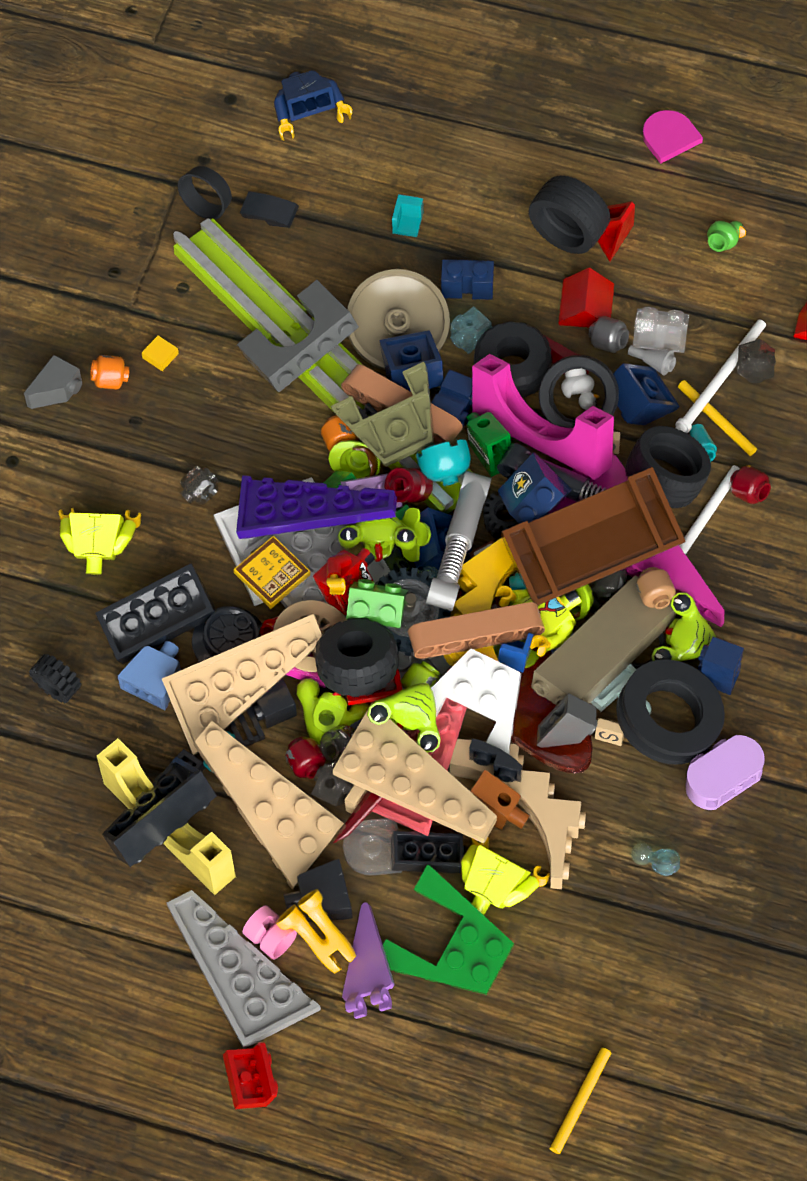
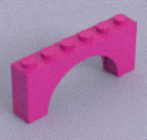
M489 354L472 366V413L476 412L481 416L490 412L509 432L511 437L595 480L612 468L614 416L592 406L576 418L574 428L554 425L535 413L523 400L513 382L509 363Z

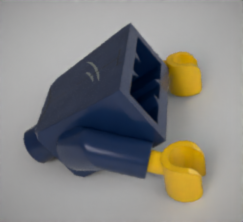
M312 70L302 74L293 72L289 78L283 79V89L278 91L274 100L277 120L281 122L279 135L283 141V133L285 131H290L292 139L294 138V129L288 123L289 119L292 122L336 108L335 105L338 108L336 118L340 123H343L344 119L342 113H346L349 119L352 116V108L350 105L343 103L345 99L337 83L332 79L321 77L316 71Z

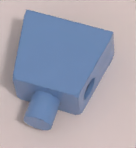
M165 641L159 651L150 646H145L118 675L120 688L166 710L170 698L162 678L181 671L179 661L174 659L179 648L169 641Z

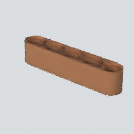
M360 364L354 367L341 384L342 390L348 396H352L363 405L369 402L377 412L413 396L412 392ZM431 404L434 445L445 442L451 444L463 426L456 417Z
M529 602L421 622L411 626L408 629V634L415 657L425 659L525 640L528 633H532L534 636L541 635L545 631V627L537 604Z

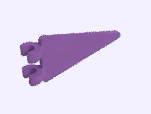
M365 902L361 905L353 942L356 957L351 963L349 962L342 998L346 1000V1011L348 1013L354 1011V1018L356 1019L367 1015V1008L363 999L365 996L370 995L371 1004H379L380 1011L391 1009L392 1001L388 990L394 987L393 977L372 908Z

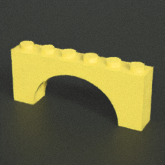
M118 738L97 755L104 784L128 809H133L136 806V798L142 792H149L154 787L142 770L137 757ZM187 823L185 826L176 829L163 843L214 895L236 877L231 850L213 832L205 836Z

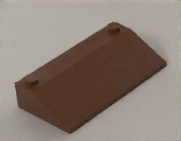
M653 467L628 477L621 484L530 523L528 521L520 523L501 533L510 558L532 602L536 603L537 606L686 542Z

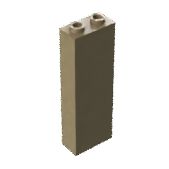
M635 575L534 671L531 687L538 695L547 698L556 706L568 693L590 704L670 626L675 619L676 613H674L670 604L663 609L645 606L636 588V582L639 577Z

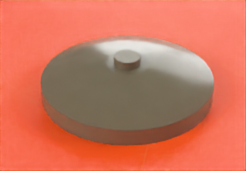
M391 269L370 276L355 290L347 308L359 326L358 329L348 336L352 346L366 362L382 370H385L379 340L430 330L438 352H440L449 331L450 316L444 296L429 279L409 270Z

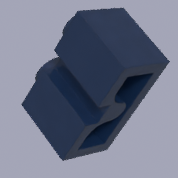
M442 260L441 292L444 298L462 299V293L472 294V299L493 300L494 261Z
M449 370L441 384V390L438 395H435L431 404L456 417L463 427L466 426L465 419L470 414L469 410L472 406V378Z
M712 637L709 646L704 644L699 656L701 661L698 670L708 677L718 691L731 695L740 674L744 648Z

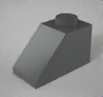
M53 355L24 392L27 407L34 409L67 402L73 394H77L81 389L80 369Z
M568 693L538 725L537 746L543 748L581 743L587 735L593 734L597 727L596 707Z

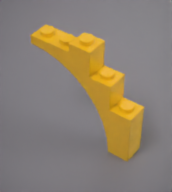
M502 538L463 564L458 584L464 592L468 593L455 601L450 617L491 610V605L498 588L516 571ZM493 646L473 649L498 661ZM469 650L443 656L450 666H454Z

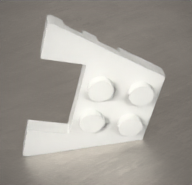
M470 649L431 688L435 697L436 718L446 698L495 721L496 724L486 743L510 754V742L513 734V722L517 707L521 673Z

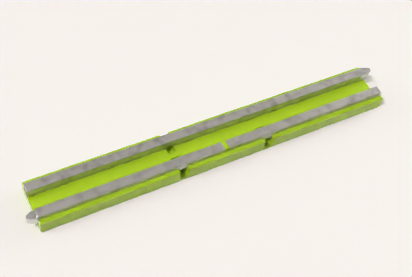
M207 218L200 223L202 230L191 238L178 231L174 232V241L176 243L173 246L174 254L252 332L258 329L273 345L278 347L293 346L309 335L314 326V318H310L307 315L306 309L213 218ZM339 343L303 372L299 378L332 410V405L350 397L342 390L341 384L356 365L362 364ZM355 400L359 409L365 408V405ZM417 453L388 467L391 470L396 468H420L416 458ZM465 474L459 476V482L452 485L443 486V482H433L432 493L424 502L431 509L446 514L450 513L456 508Z

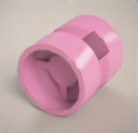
M265 905L249 918L242 932L254 944L260 943V949L274 960L284 954L291 946L297 932L292 928L288 930L280 929L275 923L279 915Z

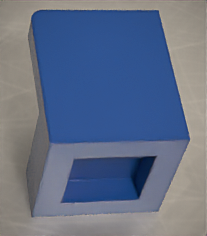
M528 633L525 643L515 641L501 644L498 661L523 673L531 652L530 646L534 634Z

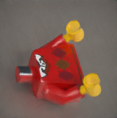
M362 548L356 556L346 550H341L336 555L329 557L327 563L313 575L327 603L344 615H347L349 590L352 584L360 579L373 581L367 567L374 561L375 557L369 550Z

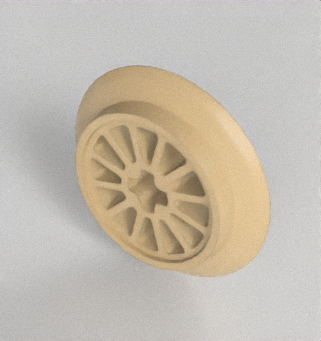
M306 600L287 607L277 618L273 631L312 614H315L319 626L322 622L326 624V626L321 628L322 633L328 628L333 627L334 624L347 620L332 605L321 601ZM316 648L312 651L313 657L306 656L295 667L308 672H317L315 662Z

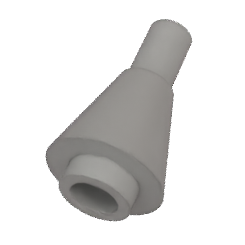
M633 345L628 350V355L642 359L643 362L662 375L671 372L676 364L674 352L671 350H645Z

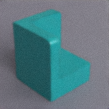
M398 194L392 217L393 234L411 237L418 236L424 213L423 198Z

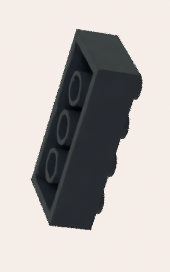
M393 831L390 838L392 871L424 872L426 866L429 865L438 873L462 872L461 860L464 857L463 834L429 833L426 836L420 832Z

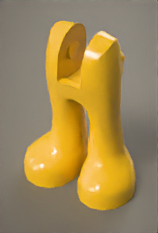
M315 889L302 897L298 902V906L318 925L324 933L325 939H322L316 933L296 904L288 908L275 923L282 930L292 928L299 933L321 963L335 974L342 970V967L332 954L339 950L345 959L351 963L355 959L356 953L347 938L333 924L321 905L323 896L318 889Z

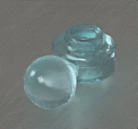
M638 843L632 848L631 857L636 864L646 865L652 863V869L660 875L669 876L680 869V855L672 849H660L653 852L652 847L647 843Z

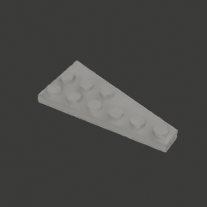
M192 890L167 902V907L243 1049L321 1010L318 1003L304 994L298 985L294 982L292 983L283 975L277 966L249 941L247 942L237 933V930L222 920Z

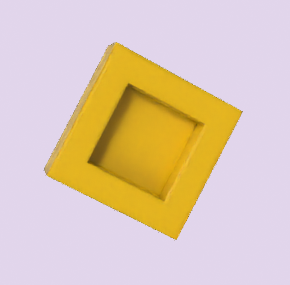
M157 336L144 349L142 358L163 371L179 354L178 348Z

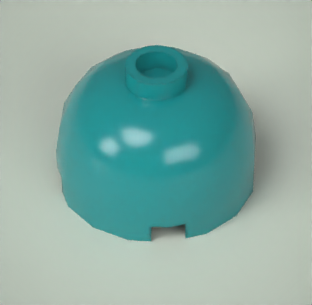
M457 440V446H452L449 442L441 443L422 450V454L417 453L416 458L422 473L433 482H443V486L458 483V477L465 474L471 461L470 450L466 440Z

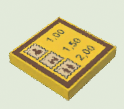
M274 536L234 568V574L270 609L311 575L310 570Z

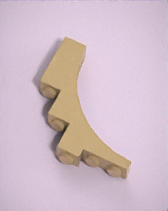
M457 739L450 761V774L452 776L477 781L484 770L494 775V765L481 766L473 760H469L471 740ZM510 744L509 755L522 765L521 782H502L521 795L518 806L530 814L529 818L538 829L546 847L550 864L551 888L562 889L563 879L568 880L570 867V863L564 862L565 853L571 854L572 838H578L579 829L585 828L586 812H580L581 801L553 799L555 784L549 783L550 773L524 771V755H519V744Z

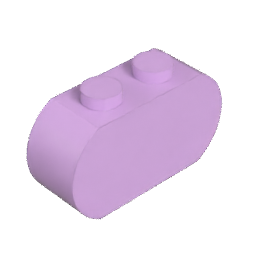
M735 735L728 740H720L709 753L697 755L690 762L687 771L686 793L689 799L700 808L715 810L761 779L764 765V753L761 746L747 736Z

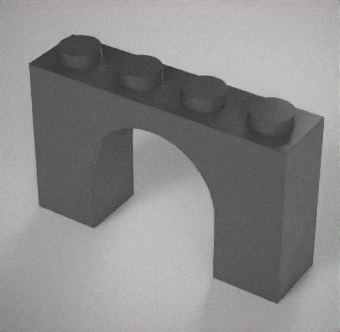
M318 280L314 281L297 295L306 311L314 318V326L304 340L293 346L278 347L273 345L258 329H255L237 344L245 358L278 393L359 328L351 313Z

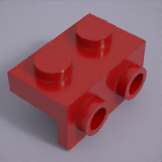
M259 1042L251 1049L226 1050L223 1054L234 1108L267 1107L277 1096L278 1084L276 1079L273 1078L271 1069L272 1058L270 1052L267 1051L265 1042Z

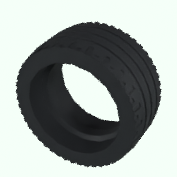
M557 175L549 179L534 197L528 210L532 225L543 238L555 247L574 254L588 252L600 239L610 222L608 206L600 195L584 182L565 175Z
M586 355L568 356L554 363L544 374L539 387V403L546 419L560 427L574 428L575 420L566 418L558 411L553 399V390L556 381L562 374L571 369L581 368L591 371L600 379L605 393V399L600 410L613 416L618 405L619 389L612 371L600 360Z
M655 426L645 431L635 443L628 456L625 472L628 478L653 467L670 507L682 508L689 505L700 493L710 474L711 462L705 448L691 435L673 427ZM653 458L666 461L676 467L683 476L670 473L660 467Z

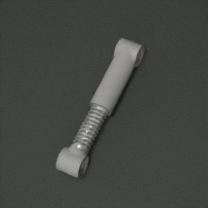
M469 471L465 472L456 508L446 535L445 542L447 545L437 578L433 577L426 604L453 611L460 587L457 583L466 552L472 547L492 478Z

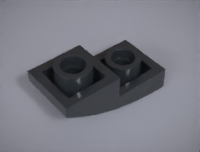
M249 191L240 214L248 219L265 220L269 226L290 228L299 206L294 202L279 197Z
M472 738L469 747V760H473L481 766L494 765V776L504 782H521L522 765L516 759L500 748Z

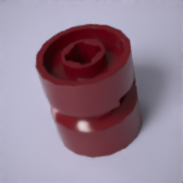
M396 468L387 474L384 488L385 490L395 491L397 502H422L431 495L433 481L429 480L420 468Z

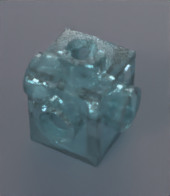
M472 307L463 315H458L451 323V340L453 344L469 354L475 349L481 335L491 328V322L475 307Z

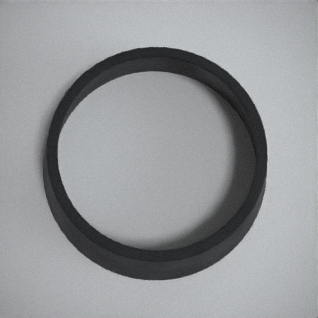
M194 167L178 181V191L183 202L191 211L202 218H213L214 220L220 218L231 202L232 194L227 182L220 174L208 167ZM192 176L207 182L218 194L222 205H215L206 201L196 191L192 182Z

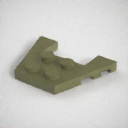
M424 362L403 371V375L413 394L412 397L366 419H363L352 396L331 406L334 413L386 467L434 444L428 370Z

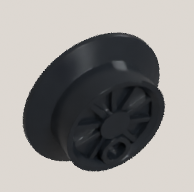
M234 606L216 608L217 611L206 622L194 628L192 648L195 657L200 663L261 637L260 628L262 627V622L254 614L243 608Z

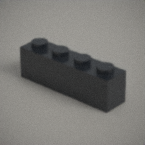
M177 756L170 762L172 766L170 771L166 775L161 772L154 779L156 785L149 792H142L136 798V806L133 809H126L102 834L117 858L129 867L141 862L148 852L154 847L163 844L170 834L176 829L185 826L193 815L207 808L210 802L217 797L202 772Z

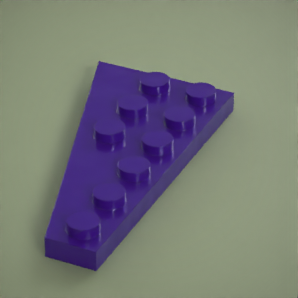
M242 475L236 533L239 539L393 518L396 517L397 497L394 490L363 488L361 491L350 490L349 486L339 485L338 488H328L324 483L294 480L278 483L274 482L273 478H263L262 481L252 480L251 476Z

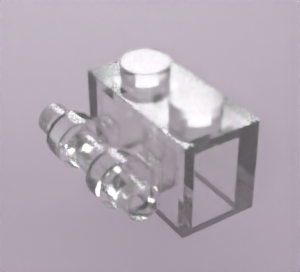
M653 307L638 308L633 347L684 353L689 314H684L679 310L665 312L658 311Z

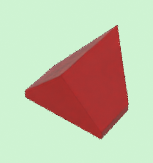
M633 202L607 207L610 212V222L597 242L609 262H611L634 226L635 204Z

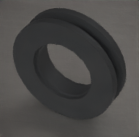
M655 660L642 665L631 675L622 688L617 700V719L626 739L643 755L665 764H685L691 762L697 755L705 754L719 736L724 724V705L714 684L698 669L680 661ZM666 691L684 699L691 707L695 717L694 728L689 732L676 733L659 726L649 715L646 707L647 695L652 692Z

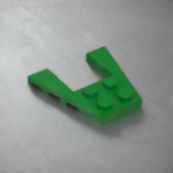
M427 865L414 891L463 918L436 966L386 939L383 948L390 970L487 995L513 949L514 943L431 866Z

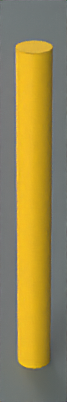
M685 380L678 385V388L695 403L700 394ZM709 402L706 404L702 411L749 456H752L757 451V448Z
M600 1049L550 1147L552 1152L556 1154L561 1153L611 1055L608 1049Z

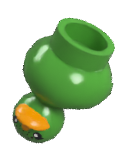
M715 221V223L710 225L707 232L708 244L711 249L717 252L735 247L739 238L746 235V230L739 221H732L730 223Z

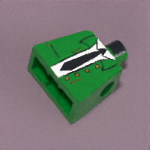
M476 412L471 413L465 419L469 444L488 474L493 477L499 474L497 465L511 444L510 434L490 412L481 416Z

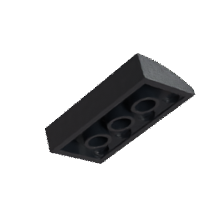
M191 563L95 614L117 661L125 664L133 660L145 646L156 648L164 644L165 641H169L206 622L217 610Z

